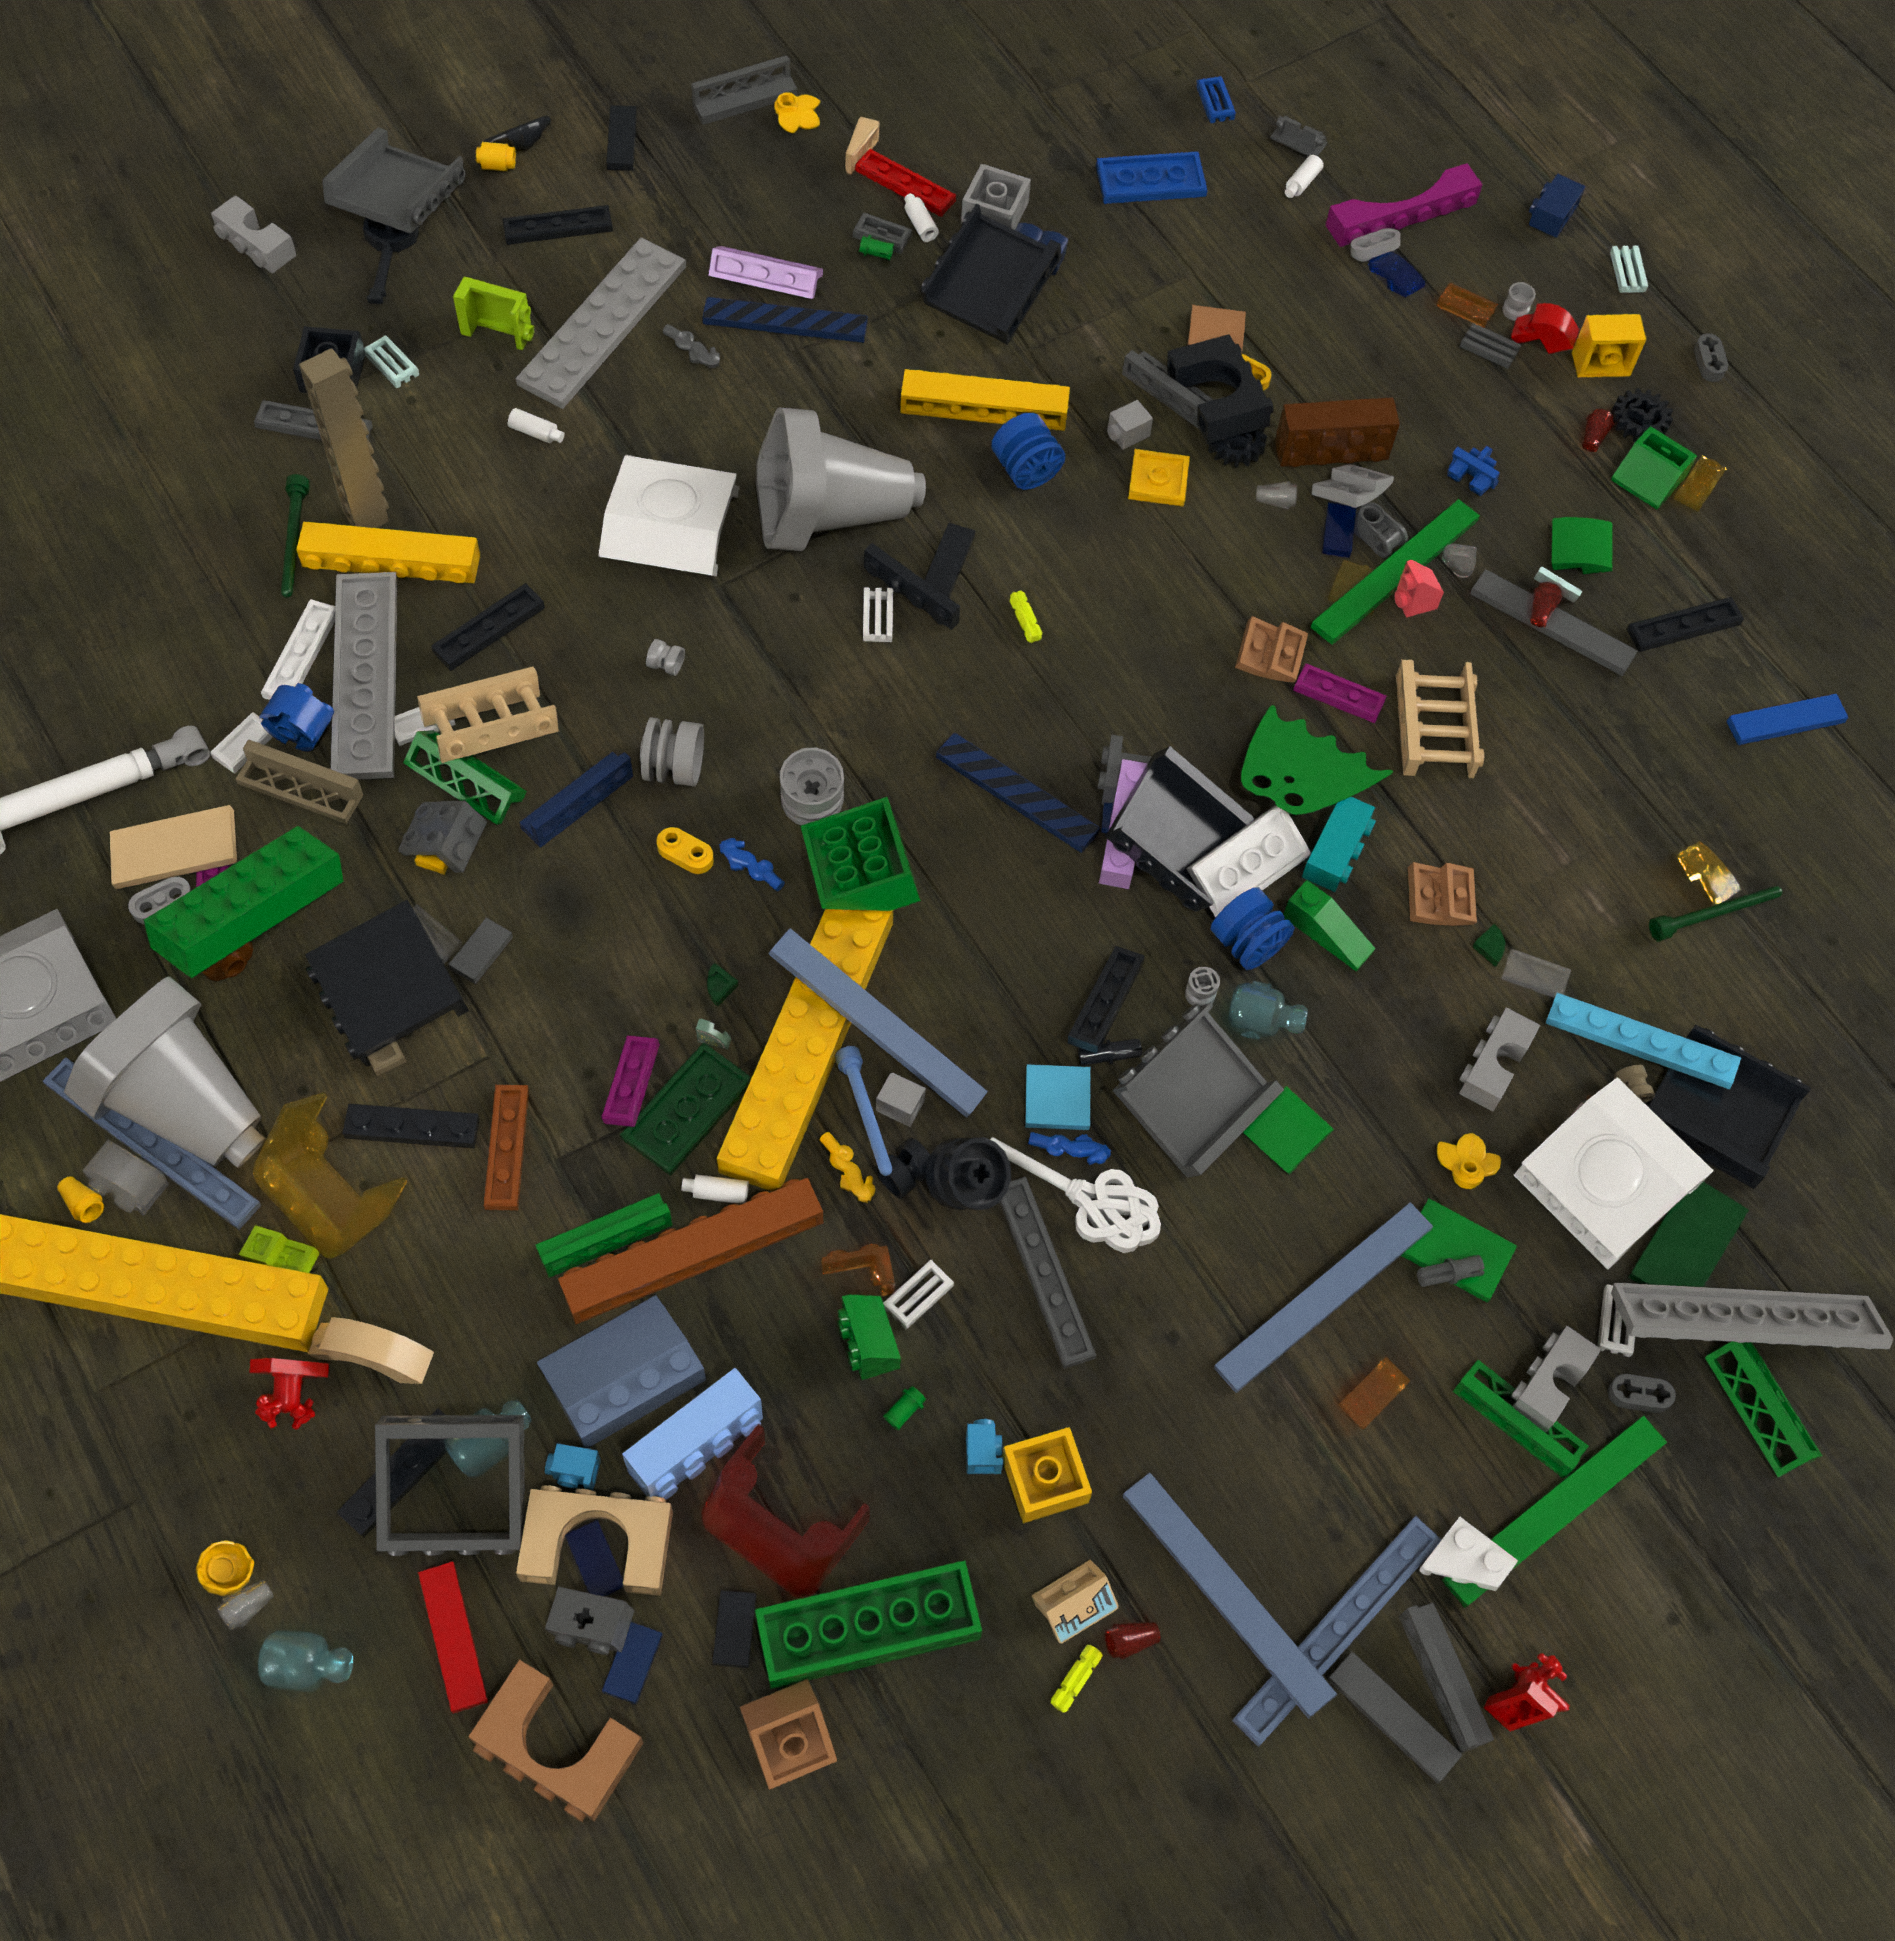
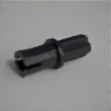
M1108 1039L1106 1043L1102 1044L1097 1054L1078 1047L1080 1065L1109 1062V1065H1112L1113 1061L1139 1058L1142 1055V1044L1139 1039L1110 1042Z

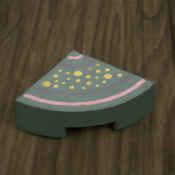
M699 1019L696 1027L697 1041L728 1050L731 1042L729 1034L726 1031L722 1034L713 1029L714 1023Z

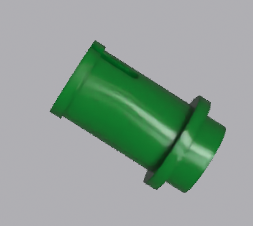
M868 235V237L863 236L859 252L864 253L866 257L869 254L890 261L894 250V243L873 239L872 235Z
M913 1386L908 1390L903 1389V1395L883 1415L885 1420L898 1431L917 1409L922 1410L924 1408L923 1403L926 1401V1398Z

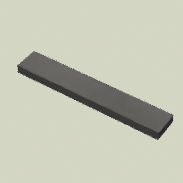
M1486 569L1471 590L1470 594L1621 676L1624 675L1638 652L1636 649Z
M1023 1177L1010 1181L1008 1191L999 1203L1062 1366L1066 1369L1096 1358V1353L1027 1178Z

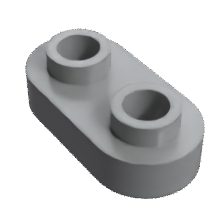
M1386 228L1358 237L1351 242V256L1360 262H1366L1379 255L1392 253L1400 247V232L1395 229Z
M170 877L133 895L129 901L128 908L133 918L137 922L144 924V919L187 894L192 889L184 878ZM181 894L178 898L173 899L174 895ZM152 908V910L143 913L145 909Z

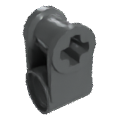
M1370 502L1361 506L1353 526L1354 533L1369 545L1379 557H1388L1393 548L1397 545H1403L1408 541V534L1405 528L1386 513L1380 505Z

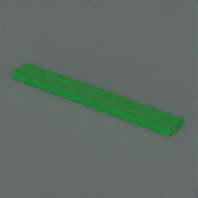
M1458 499L1312 622L1311 629L1333 645L1397 590L1406 561L1413 560L1426 566L1477 523L1480 515Z
M1642 1416L1491 1540L1518 1560L1514 1566L1515 1568L1663 1447L1667 1441L1645 1416ZM1450 1577L1442 1579L1443 1583L1464 1608L1468 1607L1488 1590L1480 1588L1474 1583L1463 1584L1451 1581L1452 1578Z

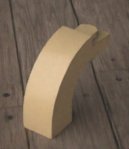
M331 1317L329 1323H320L319 1328L313 1335L312 1345L308 1352V1355L317 1360L353 1362L381 1372L399 1383L422 1384L434 1354L433 1351L395 1332L364 1322Z

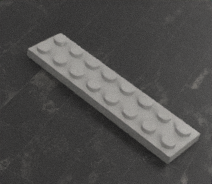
M640 238L516 377L517 386L563 409L686 268V260Z
M396 572L336 574L333 709L335 712L332 716L331 770L356 779L394 778L397 637Z
M1614 1283L1611 1291L1629 1335L1634 1337L1865 1349H1890L1894 1340L1869 1296Z

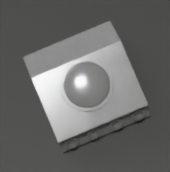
M58 909L0 936V1082L103 1031L117 1019L73 940L74 937Z

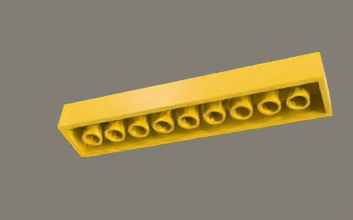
M825 909L810 945L865 990L893 925V910ZM797 977L792 984L717 1156L718 1173L734 1179L749 1181V1184L771 1192L780 1189L785 1182L836 1061L835 1054L841 1049L851 1025L848 1019Z
M0 1214V1293L303 1352H309L312 1338L329 1290L321 1275Z

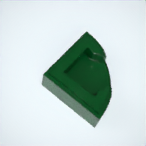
M1493 924L1474 942L1472 947L1496 967L1505 952V939L1500 929Z
M714 963L708 972L707 990L712 1002L719 1007L739 984L737 979Z

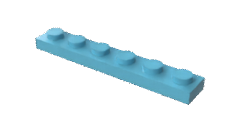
M1560 993L1556 994L1545 1023L1729 1090L1741 1057Z

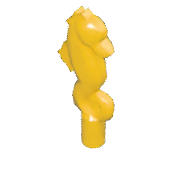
M830 1132L823 1134L819 1140L830 1152L829 1161L831 1165L844 1172V1175H841L840 1188L848 1192L851 1191L861 1202L868 1203V1201H871L876 1191L873 1185V1176H867L864 1183L858 1165L850 1162L854 1155L853 1150L847 1145H840Z

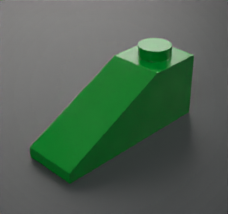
M1306 880L1288 900L1283 914L1285 916L1284 919L1289 920L1296 928L1356 972L1375 951L1376 948L1332 897L1310 881Z

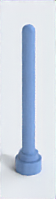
M855 1046L843 1047L835 1054L837 1066L840 1071L848 1075L879 1171L882 1175L888 1176L892 1173V1165L860 1074L861 1065L863 1064L860 1051Z

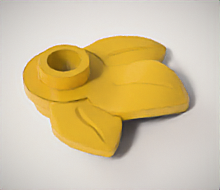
M792 93L780 94L775 101V111L779 115L778 122L780 126L790 133H795L799 127L808 130L818 127L820 120L814 109L818 107L820 100L811 95L803 94L796 97Z
M1473 1133L1463 1135L1458 1140L1457 1145L1446 1142H1439L1437 1145V1156L1440 1164L1452 1171L1455 1183L1461 1188L1473 1189L1483 1182L1484 1177L1495 1175L1500 1169V1156L1486 1153L1483 1140Z

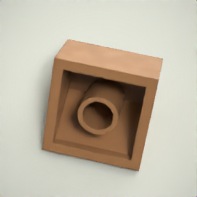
M808 1679L740 1707L769 1790L837 1761L819 1703Z

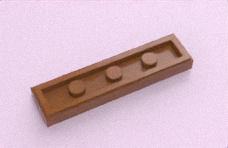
M495 1085L484 1197L485 1210H518L529 1098L528 1085Z

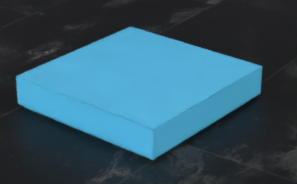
M1027 1064L1025 1128L1089 1130L1090 1067Z

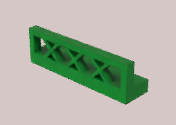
M434 730L417 731L403 763L458 800H465L475 811L496 825L502 824L511 803L523 801L527 792L525 789L473 755L442 763L436 736L440 734ZM420 748L427 751L430 761L429 765L423 766L415 761ZM447 764L450 766L453 780L446 781L442 778L439 769L440 765ZM468 779L473 781L477 795L468 796L465 793L462 781ZM494 795L502 800L496 813L489 809L486 796Z
M658 1193L538 1243L535 1246L550 1278L673 1226L670 1210L667 1204L663 1203Z
M1731 1341L1705 1357L1778 1477H1782L1801 1465L1810 1463L1823 1456L1752 1342L1738 1343ZM1732 1351L1738 1361L1736 1375L1724 1372L1717 1359ZM1743 1370L1748 1378L1742 1377ZM1729 1378L1735 1380L1734 1385H1732ZM1741 1382L1751 1384L1755 1388L1757 1394L1754 1405L1743 1402L1738 1395ZM1762 1401L1765 1404L1766 1408L1760 1407ZM1747 1408L1753 1410L1752 1416H1751V1414L1749 1413V1411H1748ZM1759 1412L1770 1414L1776 1422L1773 1435L1760 1431L1757 1426ZM1780 1430L1786 1439L1779 1437ZM1765 1438L1772 1440L1771 1446L1768 1444ZM1778 1442L1790 1445L1797 1459L1782 1466L1775 1455Z
M1477 1360L1453 1392L1564 1479L1580 1461V1457L1589 1446L1557 1421L1545 1433L1501 1398L1510 1397L1515 1388L1480 1360ZM1476 1372H1479L1489 1380L1490 1389L1474 1377ZM1565 1440L1577 1450L1572 1454L1557 1441Z

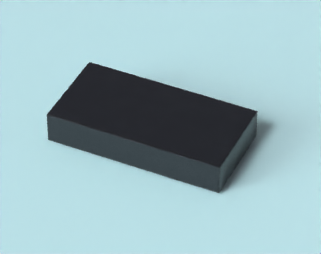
M721 1591L713 1665L749 1668L756 1593Z

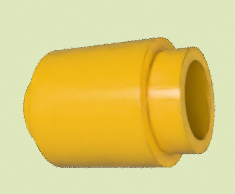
M482 142L481 147L476 149V163L481 164L482 170L508 171V169H515V147H509L508 144Z

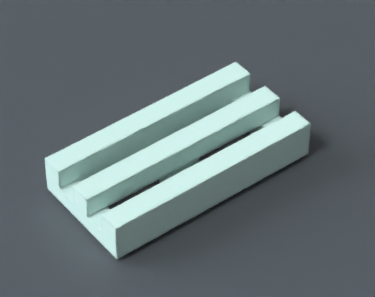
M1612 246L1610 255L1619 292H1646L1648 283L1639 247L1633 246L1632 249H1629L1628 246H1623L1619 250L1618 246ZM1620 257H1623V259H1624V263H1625V267H1626L1625 272H1626V276H1627L1628 279H1629L1630 286H1627V282H1626V278H1625V274H1624V270H1623V266H1622V262H1621V258H1620Z
M386 335L364 348L365 356L396 388L401 386L402 381L405 383L409 382L410 376L417 377L420 375L418 368ZM384 345L399 360V362L406 368V370H403L394 361V359L383 350L381 346ZM378 355L397 373V375L378 357Z

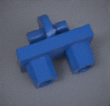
M1457 446L1453 452L1447 476L1456 482H1460L1464 475L1468 473L1474 477L1469 484V489L1481 496L1489 487L1492 489L1496 487L1499 483L1497 478L1500 472L1494 469L1497 461L1490 457L1492 448L1486 446L1482 451L1473 447L1470 453Z

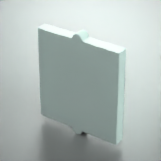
M1542 566L1534 577L1535 580L1572 603L1582 593L1581 590Z

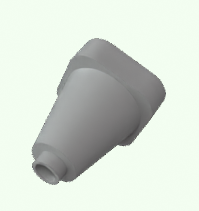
M779 407L775 411L761 446L756 466V491L765 547L767 549L803 551L813 532L905 518L909 514L911 507L920 508L924 502L926 491L925 477L922 473L914 472L909 460L821 432L818 415L814 410Z
M168 976L146 992L83 1050L73 1065L64 1093L94 1120L113 1110L214 1166L227 1158L233 1165L239 1168L254 1155L266 1140L264 1136L254 1129L262 1117L195 1025L194 1019L201 1003L172 977Z

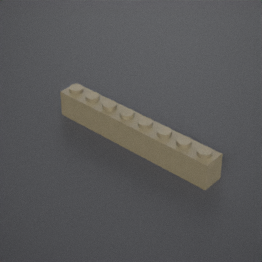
M331 348L300 363L299 367L344 517L350 526L377 528L389 522L386 512L389 509V505L381 493L384 491L383 484L376 475L379 472V468L371 457L374 454V450L366 438L369 435V431L360 417L364 415V412L355 398L358 395V391L349 377L353 375L352 369L348 361L344 357L340 359Z

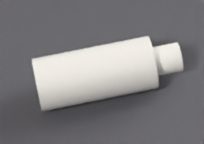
M1308 156L1286 182L1287 189L1285 190V195L1288 198L1301 195L1323 169V162L1318 156Z
M908 194L904 198L906 213L924 242L932 241L939 233L937 226L922 200L913 194Z
M514 408L509 415L508 427L547 443H551L553 440L559 443L563 441L564 432L557 430V425L517 408Z
M696 1174L695 1179L683 1178L681 1190L693 1192V1198L743 1204L747 1201L749 1181Z

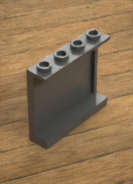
M378 127L323 179L324 202L411 234L437 209L445 198L450 196L451 192L458 185L463 183L465 179L463 157L458 156L447 166L388 145L387 130Z
M1212 1003L1202 1006L1194 1004L1182 1015L1184 1020L1178 1026L1173 1025L1161 1035L1163 1041L1157 1047L1153 1045L1143 1052L1139 1057L1142 1062L1135 1068L1130 1067L1118 1077L1120 1083L1112 1090L1186 1178L1201 1175L1284 1091L1277 1080L1266 1082L1208 1013L1213 1007Z

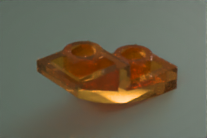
M1385 1356L1338 1405L1364 1430L1411 1380Z

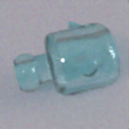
M1253 980V983L1244 982L1236 986L1230 1006L1228 1024L1233 1030L1241 1032V1036L1260 1040V1037H1273L1277 1034L1279 1027L1287 1028L1293 1034L1303 1033L1308 1009L1301 1004L1293 1006L1284 1005L1285 997L1281 991L1271 988L1272 984Z
M518 1400L508 1401L503 1406L502 1411L497 1414L524 1415V1430L529 1427L532 1421ZM481 1408L471 1415L495 1414L489 1409ZM444 1438L445 1448L452 1460L470 1478L483 1475L509 1455V1438Z
M276 1630L263 1642L258 1658L260 1680L267 1687L280 1690L314 1692L322 1685L325 1678L332 1683L345 1682L349 1679L353 1669V1654L348 1649L335 1648L329 1651L324 1637L312 1632Z

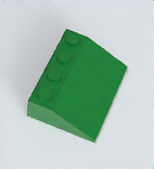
M888 797L801 825L822 909L892 911L921 901Z

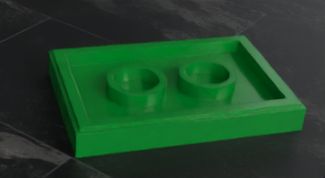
M1428 1198L1421 1214L1432 1224L1433 1228L1401 1256L1423 1268L1444 1263V1260L1447 1258L1458 1260L1479 1255L1484 1263V1275L1458 1280L1453 1285L1488 1303L1517 1245Z

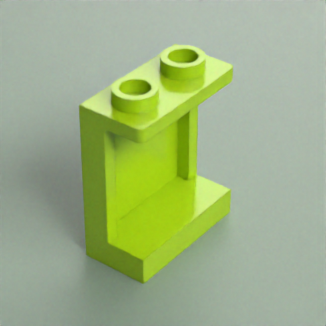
M463 277L453 295L461 335L471 337L478 325L514 335L516 348L523 350L527 341L530 342L534 334V326L531 325L530 320L531 308L528 306L526 293Z

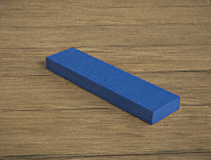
M1832 694L1731 715L1727 723L1737 744L1742 745L1842 724L1849 717L1838 695Z

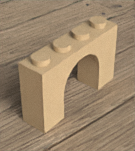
M549 1485L541 1486L540 1490H530L516 1571L520 1582L556 1585L561 1549L568 1533L575 1526L586 1520L606 1519L619 1525L628 1536L629 1546L623 1580L625 1592L661 1596L673 1516L671 1503H666V1499L657 1496H647L645 1501L634 1500L625 1493H611L610 1497L596 1496L595 1491L588 1489H577L575 1493L561 1492V1488Z

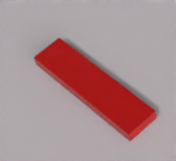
M869 149L855 164L856 172L904 198L908 194H913L922 200L927 210L940 217L956 202V194L872 149Z
M454 1562L418 1572L451 1712L454 1714L488 1703Z

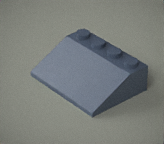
M657 1295L537 1361V1365L585 1449L706 1381L701 1362Z

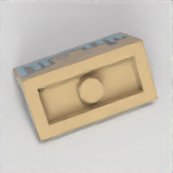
M1091 1560L1031 1595L1037 1609L1048 1619L1054 1636L1059 1643H1064L1116 1611L1119 1607L1107 1576Z

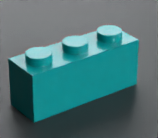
M1353 797L1338 802L1307 861L1302 878L1333 892H1336L1340 882L1346 884L1353 870L1349 863L1351 859L1358 860L1365 845L1360 841L1363 835L1370 836L1376 820L1371 819L1375 807Z

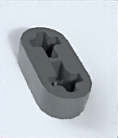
M1703 334L1699 337L1694 348L1699 371L1705 380L1718 382L1722 380L1728 368L1723 344L1716 335Z
M1631 1374L1617 1376L1609 1384L1607 1390L1609 1399L1616 1406L1652 1413L1666 1411L1675 1402L1676 1398L1675 1390L1669 1382ZM1625 1384L1626 1390L1637 1393H1631L1625 1398L1623 1392L1618 1390V1388ZM1658 1389L1659 1394L1664 1396L1665 1399L1658 1403L1657 1397L1646 1394H1652Z

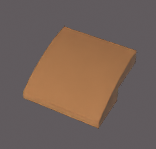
M1192 305L1188 345L1230 334L1234 343L1239 344L1242 351L1246 312Z
M1252 616L1246 624L1235 668L1273 680L1295 682L1308 633L1284 622L1279 627H1276Z
M1413 862L1408 867L1410 921L1451 926L1474 925L1477 922L1473 868L1446 863L1441 868L1416 862Z

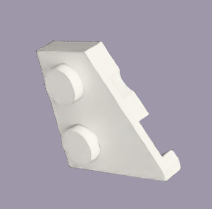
M1459 1517L1419 1571L1425 1575L1430 1576L1433 1573L1452 1578L1451 1581L1463 1584L1474 1583L1480 1588L1496 1591L1518 1560L1463 1518Z

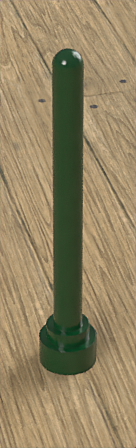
M300 474L289 475L286 478L285 490L290 497L281 594L285 598L293 595L302 499L309 493L310 481L307 477Z
M1773 886L1675 918L1661 915L1650 919L1649 931L1657 942L1670 939L1678 929L1779 898L1783 890L1779 886Z

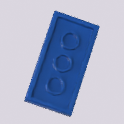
M1199 152L1096 159V169L1104 204L1206 197L1207 186Z

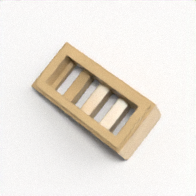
M864 117L858 119L846 152L845 171L847 174H852L855 171V164L878 142L879 122L877 120Z

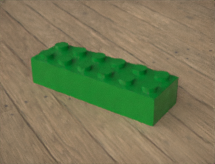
M296 826L144 919L150 948L187 976L193 978L344 882L339 854L301 827Z
M965 1561L755 1609L770 1689L796 1684L806 1679L809 1681L980 1640L982 1634L981 1623Z

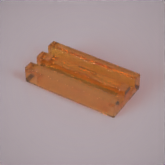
M1453 283L1448 284L1437 303L1438 307L1483 328L1491 319L1498 305Z

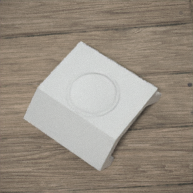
M625 455L604 513L599 557L717 576L718 564H716L721 530L731 498H738L739 486L735 485L737 474Z
M1617 1077L1588 1099L1522 1162L1523 1165L1514 1176L1608 1270L1683 1197L1696 1190L1714 1170Z

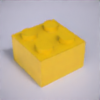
M1640 314L1587 315L1572 351L1577 377L1631 376L1646 342Z
M1070 1427L1004 1446L1001 1458H1003V1464L1023 1523L1089 1503L1092 1490Z

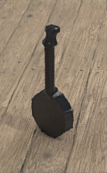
M365 218L363 227L365 240L377 251H381L374 287L369 289L370 295L367 296L368 303H384L383 297L386 296L385 285L392 253L400 252L416 243L420 226L410 234Z

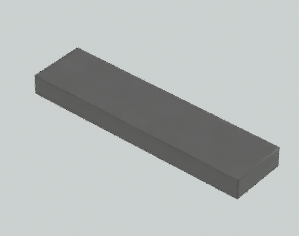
M266 400L262 401L254 420L256 428L321 440L312 409ZM362 419L370 435L373 427L371 420Z
M1353 1652L1347 1656L1327 1679L1437 1784L1441 1782L1461 1758L1462 1754Z

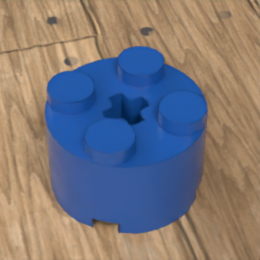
M297 683L295 687L290 685L278 686L260 714L259 719L263 718L261 722L262 727L278 741L286 744L290 740L297 743L295 749L311 751L327 728L335 711L330 705L312 696L313 691L308 686Z

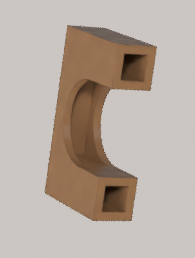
M519 1660L470 1733L469 1739L476 1744L472 1751L490 1763L496 1757L506 1764L503 1771L517 1781L521 1782L526 1777L536 1783L533 1790L548 1801L552 1802L556 1796L567 1804L564 1811L577 1820L583 1822L584 1818L588 1817L595 1821L644 1742L639 1735L610 1718L589 1752L576 1764L561 1769H551L538 1764L529 1755L526 1734L531 1719L550 1692L553 1683L548 1677Z

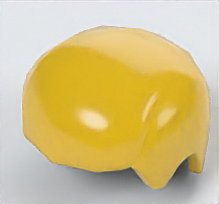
M226 1540L212 1543L200 1554L196 1567L197 1578L202 1587L209 1593L218 1596L235 1594L248 1584L253 1573L254 1560L242 1544Z

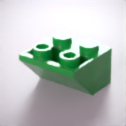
M1650 426L1635 442L1612 476L1611 481L1658 510L1687 477L1697 455Z
M842 1296V1308L837 1310L839 1316L837 1322L842 1339H849L847 1341L849 1348L847 1355L852 1371L858 1370L861 1380L900 1369L901 1357L881 1296Z

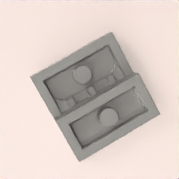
M1352 464L1332 468L1330 480L1313 484L1312 495L1356 508L1369 503L1381 495L1393 483L1394 476Z

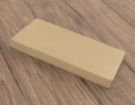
M227 805L110 831L111 880L113 887L121 889L237 863L233 808Z

